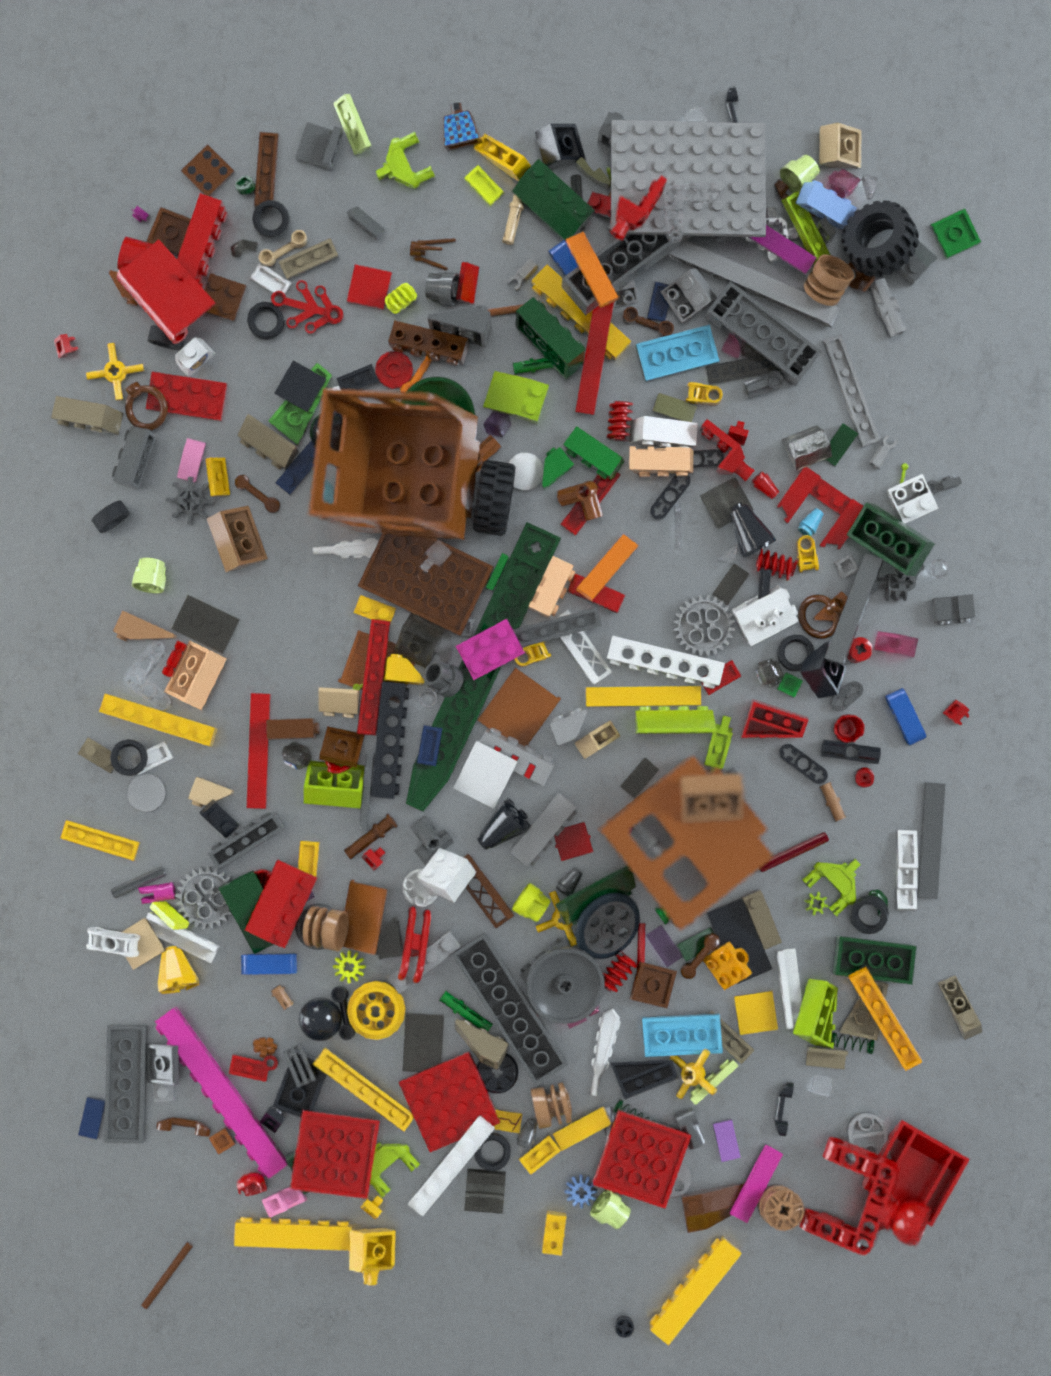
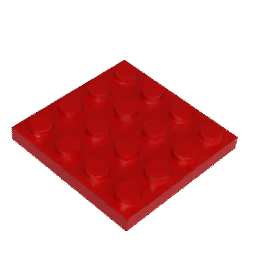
M470 1051L398 1082L429 1152L459 1141L479 1116L492 1126L501 1122Z
M302 1110L290 1189L368 1199L380 1121Z
M618 1110L592 1184L666 1209L692 1135Z

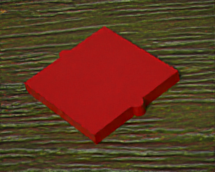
M585 822L565 827L558 837L554 834L555 848L558 849L561 861L593 852L590 842L591 836L588 835Z

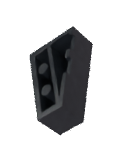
M672 1059L610 1063L625 1100L679 1079Z

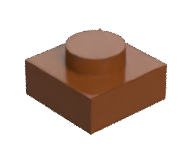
M226 1127L209 1137L218 1155L236 1144Z

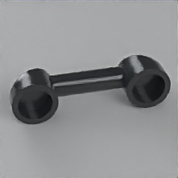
M735 86L728 88L725 99L731 123H738L733 105L734 102L738 101Z
M338 986L332 990L331 997L340 1004L344 1025L339 1029V1036L343 1040H350L355 1036L356 1031L349 1023L347 1014L348 1005L346 999L349 993L345 987Z
M791 1082L785 1083L778 1093L774 1118L779 1136L784 1137L787 1135L788 1121H783L782 1117L785 1098H792L794 1083Z

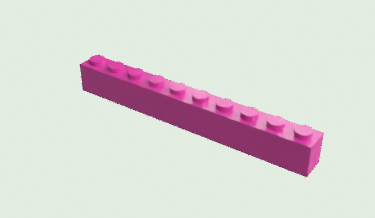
M174 1007L156 1020L155 1023L157 1025L155 1028L159 1034L165 1035L168 1039V1045H178V1060L184 1067L187 1066L191 1071L189 1075L195 1083L199 1082L202 1086L201 1092L206 1098L210 1097L214 1110L218 1114L221 1113L225 1118L223 1122L229 1130L233 1129L236 1133L235 1139L240 1145L244 1144L248 1150L246 1151L248 1157L252 1161L255 1160L259 1165L257 1168L263 1177L267 1176L270 1179L286 1167L288 1163L281 1150L179 1009Z

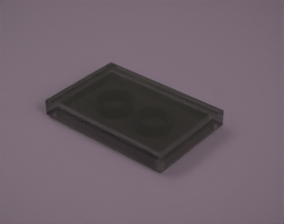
M187 595L171 629L224 654L240 619Z
M405 1014L402 1072H421L442 1063L444 1015Z

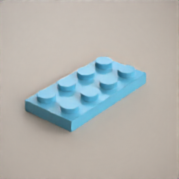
M710 325L636 344L646 382L720 362Z
M720 1013L642 1018L645 1057L701 1054L704 1049L709 1050L710 1054L723 1053Z

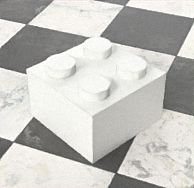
M439 848L417 878L427 891L455 902L476 871L467 859Z

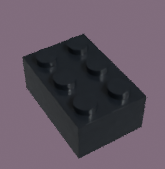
M295 1050L308 1079L310 1076L302 1056L298 1050ZM308 1054L306 1056L316 1080L297 1088L288 1066L272 1106L300 1118L302 1110H314L327 1074L313 1065L317 1058ZM292 1055L291 1060L301 1082L303 1079Z

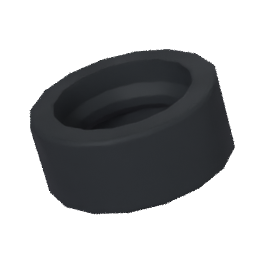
M269 200L260 203L255 208L252 221L258 233L266 237H275L286 230L290 217L288 210L283 204L278 201ZM273 207L281 213L282 223L277 229L268 230L260 223V214L265 208Z
M260 302L250 309L247 323L249 329L256 337L269 340L281 333L284 328V317L278 306L273 305L271 302ZM262 310H270L276 315L277 324L271 331H261L255 325V317Z
M157 325L150 327L148 342L168 349L181 350L183 348L184 340L174 344Z
M119 500L103 508L91 521L100 533H105L123 522L130 512L124 503Z
M795 634L781 641L777 650L780 664L789 671H800L804 661L800 664L788 662L785 657V648L788 644L792 642L802 643L806 647L807 657L815 651L813 644L808 638Z
M127 739L120 741L114 746L110 759L112 766L117 772L122 775L133 776L144 770L147 765L148 754L141 743L136 740ZM131 746L140 752V763L133 769H125L118 762V753L124 747Z
M869 895L857 900L851 910L850 917L852 924L858 931L865 934H875L881 931L887 923L889 911L883 900ZM870 904L877 907L881 913L880 921L875 925H867L862 922L858 915L859 909L862 906Z
M491 1133L474 1153L478 1165L487 1171L502 1169L510 1159L511 1149L509 1142L502 1135ZM487 1141H497L503 1147V1157L497 1163H488L482 1158L481 1148Z

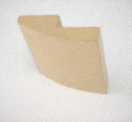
M147 918L122 931L123 933L140 935L137 947L139 956L126 957L133 970L166 951Z

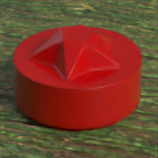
M867 767L858 769L855 774L857 785L863 788L871 786L874 782L873 771Z

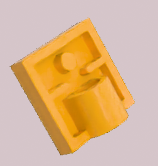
M730 941L709 953L703 960L724 990L752 974L746 965L749 961L747 952L742 948L735 950Z

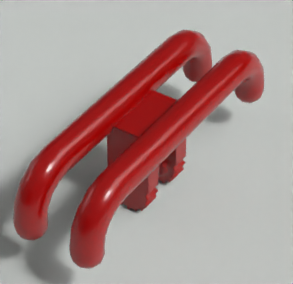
M411 906L407 910L409 916L398 979H405L410 956L415 957L418 955L413 982L419 983L424 971L431 924V911L429 909L423 911L424 919L421 935L415 934L416 908Z

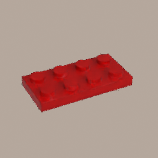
M151 372L149 386H153L162 392L167 401L169 414L222 422L227 383ZM148 393L145 409L160 412L157 398Z

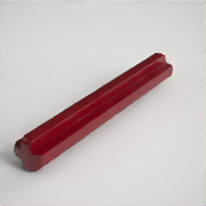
M822 832L774 855L759 870L765 872L828 842V835L826 832Z

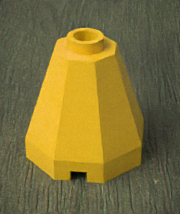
M177 946L165 948L166 951L161 954L157 984L159 993H178L182 989L186 991L199 986L198 977L182 949H177Z

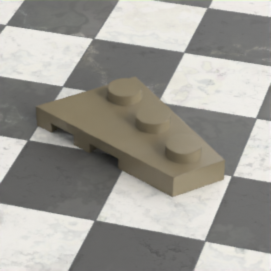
M875 981L886 999L889 984ZM859 995L839 1033L878 1040L880 1028Z

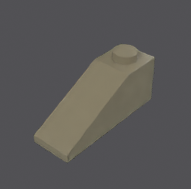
M758 889L742 896L741 898L744 901L764 950L782 943L762 891Z

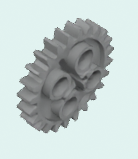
M699 595L698 601L691 597L692 603L690 604L685 601L687 607L680 606L679 608L682 613L675 614L679 617V620L673 621V623L678 624V627L674 628L673 631H679L675 638H682L679 645L686 644L685 651L692 648V654L697 650L700 657L703 652H706L707 657H709L710 651H713L716 655V649L719 648L723 651L722 644L729 645L726 639L733 638L729 634L730 631H735V628L730 627V624L735 623V621L729 619L733 613L727 614L726 611L729 609V606L723 608L724 601H721L719 604L716 603L717 597L710 601L709 595L706 596L705 600ZM701 609H704L705 622L710 625V627L706 628L707 643L704 642L703 629L699 628V624H702ZM711 609L716 610L718 613V617L714 621L709 620L707 617V613ZM691 612H696L699 615V620L696 623H691L688 620V615ZM714 628L720 631V637L716 640L710 637V631ZM693 631L701 633L700 641L693 642L691 640V633Z
M210 866L207 867L206 872H204L203 867H199V873L193 869V876L185 874L187 881L180 880L183 887L176 888L181 891L180 894L175 895V897L180 898V901L175 903V905H181L178 912L184 911L183 917H189V924L194 921L195 928L202 924L203 929H206L207 924H209L211 929L214 928V923L221 926V919L227 922L226 915H233L226 902L218 904L215 897L220 893L219 887L228 883L231 877L225 879V872L223 871L219 875L217 868L211 872ZM205 879L212 881V887L209 890L203 887ZM196 884L205 895L210 894L209 900L218 908V911L214 910L209 901L204 902L202 900L204 895L195 888ZM191 891L198 895L196 902H191L188 898ZM203 906H207L210 909L208 917L201 914Z

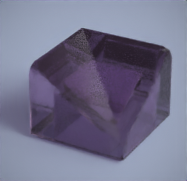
M492 411L483 423L487 434L503 437L511 427L509 415Z

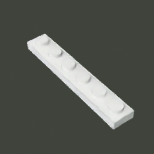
M479 1116L409 1201L408 1205L421 1216H424L495 1127Z

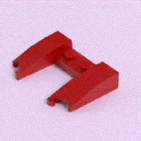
M804 466L777 505V508L783 507L787 515L784 521L788 524L808 494L839 515L819 546L825 548L826 543L838 545L837 550H840L848 539L847 533L862 510L863 505L853 498L850 499L820 478V475Z

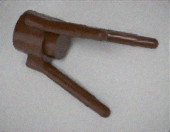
M456 239L411 241L410 256L415 257V261H422L437 268L448 270L446 266L422 256H426L427 250H443L442 247L427 246V244L456 242Z

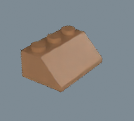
M249 505L220 511L207 518L225 572L239 570L268 559Z
M741 774L681 777L682 822L743 819L744 790Z

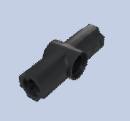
M823 740L821 756L879 764L881 748L830 740ZM850 746L855 749L853 757H849L846 754V749Z

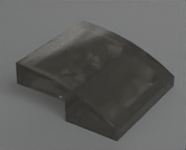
M736 476L700 495L717 529L732 522L730 517L732 506L741 502L743 505L747 504L752 511L754 510Z
M467 1169L464 1211L503 1214L506 1172Z

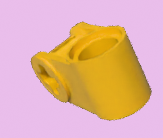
M688 382L687 384L689 391L685 402L696 405L716 406L722 400V390L717 386L696 382ZM711 392H717L719 398L711 400L708 395Z
M804 535L796 541L799 573L812 569L818 571L819 563L815 541L811 536ZM803 539L808 540L810 543V547L807 550L803 549L800 545Z
M540 642L523 648L528 656L526 663H520L517 657L514 659V663L519 667H526L535 662L545 660L552 655L548 653L544 642Z

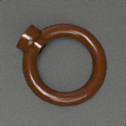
M135 382L125 389L128 394L125 402V413L127 419L134 427L152 431L164 423L168 413V405L161 391L153 386H141L139 382ZM143 393L154 395L160 405L159 416L152 423L140 422L133 413V402Z
M820 594L807 597L803 600L798 610L801 627L814 638L826 639L833 636L841 617L840 612L844 609V603L839 597L830 599ZM821 602L827 605V610L833 614V624L828 630L817 631L809 625L806 619V610L810 604Z

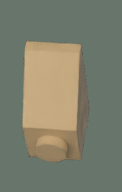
M610 720L575 742V745L583 758L586 759L619 738L620 734Z
M196 777L188 799L192 800L191 804L203 807V804L207 805L213 799L217 802L233 795L234 790Z

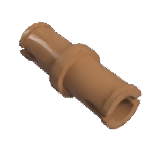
M829 782L820 786V789L826 799V806H829L834 821L837 822L846 818L839 802L841 800L839 797L837 798L831 785L832 783Z

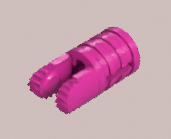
M174 882L138 888L140 894L154 893V895L143 897L141 899L142 904L176 899Z

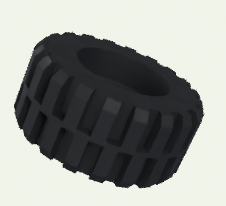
M883 200L882 203L874 201L873 204H866L861 210H856L853 217L850 216L847 220L848 225H845L842 231L844 234L841 236V242L843 243L842 248L846 256L860 273H864L867 276L882 277V274L886 276L891 275L893 271H899L902 269L901 266L908 264L909 258L913 257L916 252L914 248L918 247L919 233L910 215L900 204L896 202L891 203V201ZM884 230H893L885 243L874 248H867L870 240L876 234Z
M493 460L483 461L473 517V530L475 532L497 536L505 535L516 466L512 463Z

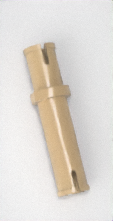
M514 195L513 201L509 205L510 213L502 242L507 245H514L520 215L524 211L523 202L516 195Z

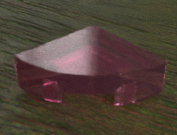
M730 333L721 351L738 360L740 345L736 337Z

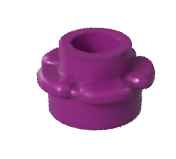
M137 205L135 209H131L134 212L132 216L139 222H142V220L147 221L146 218L149 214Z

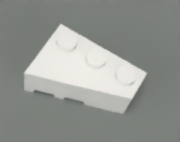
M648 416L630 421L631 435L629 436V443L657 445L661 448H690L696 446L698 423Z

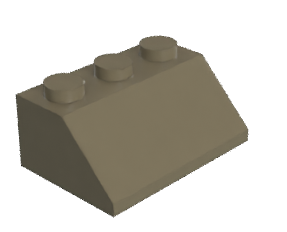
M250 414L246 416L237 435L241 439L240 443L248 449L250 446L256 449L255 453L261 458L265 459L267 457L272 460L271 464L277 469L281 470L283 468L286 470L299 453L297 447Z

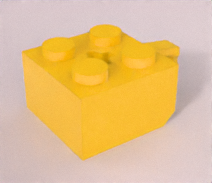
M386 1228L350 1230L349 1270L362 1272L365 1285H377L379 1271L390 1270L394 1267L395 1230Z

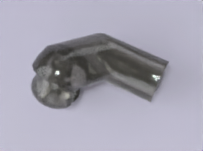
M242 239L231 246V255L233 257H240L241 252L245 249L257 251L258 242Z

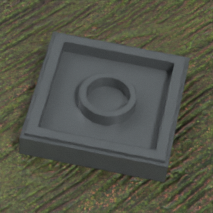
M146 1044L147 1082L178 1085V1045Z

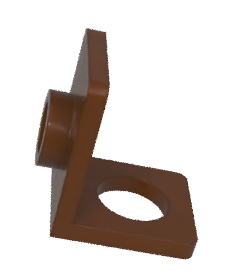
M849 262L848 265L855 271V277L850 282L849 287L852 290L865 292L876 277L860 273Z

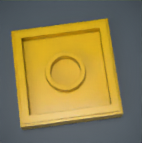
M773 991L734 996L739 1035L778 1030Z

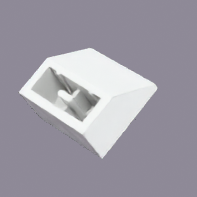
M923 474L887 490L896 518L905 524L939 509Z

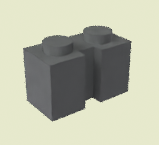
M973 594L932 599L934 622H940V625L951 624V620L967 623L970 622L971 618L975 617Z

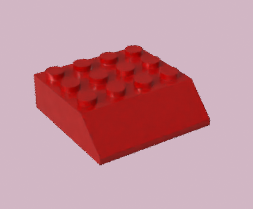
M901 1120L889 1134L887 1142L883 1145L878 1155L886 1157L890 1151L891 1160L895 1161L900 1167V1175L893 1192L896 1199H900L901 1203L910 1200L925 1203L931 1208L927 1225L932 1227L970 1159ZM885 1170L888 1176H892L891 1170ZM865 1176L861 1186L870 1191L874 1180ZM879 1186V1191L886 1194L885 1188Z

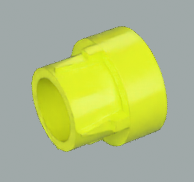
M529 882L515 901L511 910L520 916L537 922L545 913L551 901L543 895V892L538 887Z

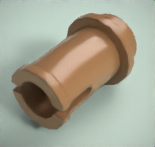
M278 985L271 990V996L277 999L283 1010H286L294 1002L284 991L285 987Z

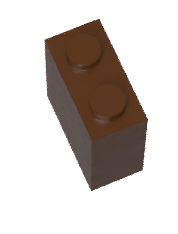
M314 718L266 720L267 739L269 740L317 739V734H320V723L316 722Z

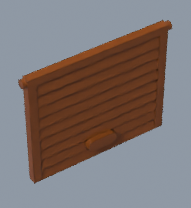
M358 630L342 677L338 679V682L351 687L354 684H363L369 640L368 633ZM388 641L386 658L391 657V654L403 655L402 658L408 659L415 666L417 659L413 649ZM397 697L390 698L391 701L400 703Z
M515 667L478 718V721L489 729L495 728L499 730L501 735L507 738L510 736L517 739L519 744L525 746L530 743L561 698L554 696Z
M351 879L344 910L348 914L349 926L343 947L376 955L387 889L357 883Z

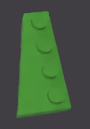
M318 363L311 370L326 378L327 381L309 412L307 413L285 400L268 420L269 423L297 446L322 398L323 389L327 388L332 374Z

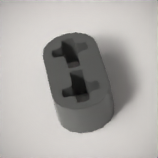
M857 681L848 683L839 691L838 695L832 697V708L836 711H843L863 694L862 684ZM851 685L853 687H859L857 689V695L853 693L850 696H848V693L851 691ZM845 696L847 699L843 701L844 706L837 707L835 705L837 703L836 698L841 699Z

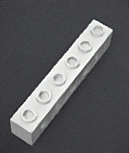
M612 636L607 660H610V664L621 666L624 663L629 665L628 668L640 671V668L648 669L647 673L658 675L661 672L665 673L667 678L676 680L677 677L685 678L684 682L696 684V681L704 682V687L713 689L715 686L720 685L725 664ZM625 649L633 651L631 659L623 657L622 652ZM645 653L650 654L652 657V661L648 664L641 661V656ZM662 658L670 660L671 664L668 668L660 666ZM682 662L689 665V671L686 673H682L678 668ZM699 667H705L708 670L706 677H700L697 674Z

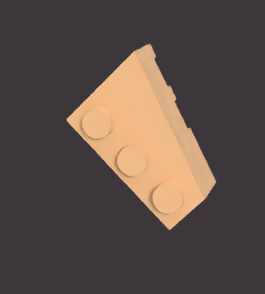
M630 446L629 469L639 474V477H650V474H657L658 477H669V474L686 477L688 473H693L694 450L683 447L658 449L647 447V449H636V446Z
M553 556L533 600L530 602L529 610L550 619L551 615L555 616L559 608L556 605L559 598L563 599L567 588L564 586L567 580L571 582L575 571L572 570L574 565Z

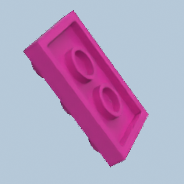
M507 619L456 646L473 680L525 653Z

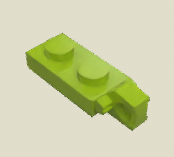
M723 716L721 724H716V732L712 733L704 765L713 768L718 767L720 770L724 768L733 734V728L729 727L731 717Z

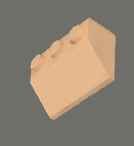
M189 640L164 692L202 710L227 658Z

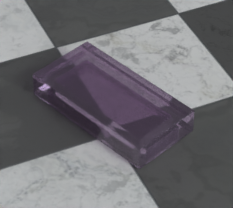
M662 925L646 934V937L666 967H669L683 957Z

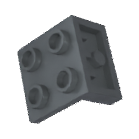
M307 122L295 156L296 159L331 170L343 136L342 128L334 126L333 130Z

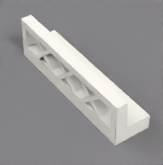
M567 610L558 617L569 615L571 613L569 612V610ZM584 631L578 632L583 637L582 645L574 644L571 640L572 634L559 637L593 685L612 673ZM583 648L593 651V661L586 660L583 657ZM594 663L603 665L606 672L598 677L593 671Z
M154 912L148 913L146 918L159 938L209 963L213 962L220 945L188 929L172 930Z
M795 948L776 950L784 1021L787 1029L795 1027L802 1004Z

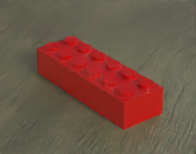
M200 193L177 260L203 288L201 281L203 276H207L209 265L207 264L209 258L212 259L214 256V244L221 236L222 230H220L222 222L225 223L228 212H226L222 200Z

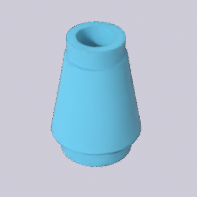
M814 508L799 523V532L803 535H814L824 513Z

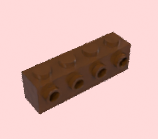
M394 320L388 340L390 347L396 352L402 353L407 351L416 357L423 355L433 361H447L446 363L453 366L458 364L464 365L469 348L468 338Z

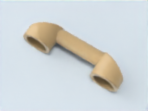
M302 230L294 231L291 235L292 241L274 252L268 249L262 250L259 253L261 264L268 267L272 266L277 258L292 249L304 247L307 243L305 232Z

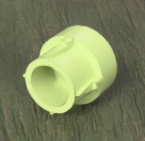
M806 154L796 161H789L780 169V177L788 185L791 192L798 191L800 194L804 182H812L820 170L815 160Z
M154 558L139 559L138 566L135 568L132 587L147 593H163L166 583L165 563Z
M606 1189L595 1200L590 1215L601 1224L608 1223L614 1229H619L627 1221L631 1209L621 1201V1196Z

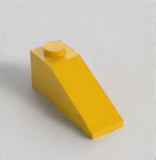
M487 134L481 137L483 143L474 146L475 151L517 181L531 167L523 155Z

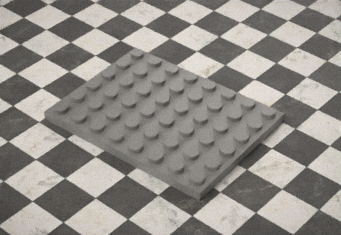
M612 120L611 230L617 222L615 221L616 208L620 196L639 206L644 195L647 196L653 180H658L660 175L667 178L664 192L643 227L633 231L628 230L626 234L766 236L765 123Z

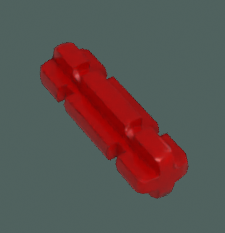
M181 641L176 642L175 649L172 650L166 662L167 666H164L162 674L167 677L172 676L173 669L176 668L182 656L181 653L186 648V644Z

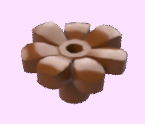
M260 1037L259 1040L255 1039L253 1041V1050L256 1053L260 1052L259 1056L265 1058L267 1054H275L277 1045L273 1043L274 1039L270 1037L267 1041L265 1037Z

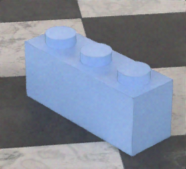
M815 180L804 182L795 203L837 229H844V226L848 225L847 220L850 216L853 217L855 215L854 212L857 210V207L853 206L850 200L837 196V192L824 188L821 182Z

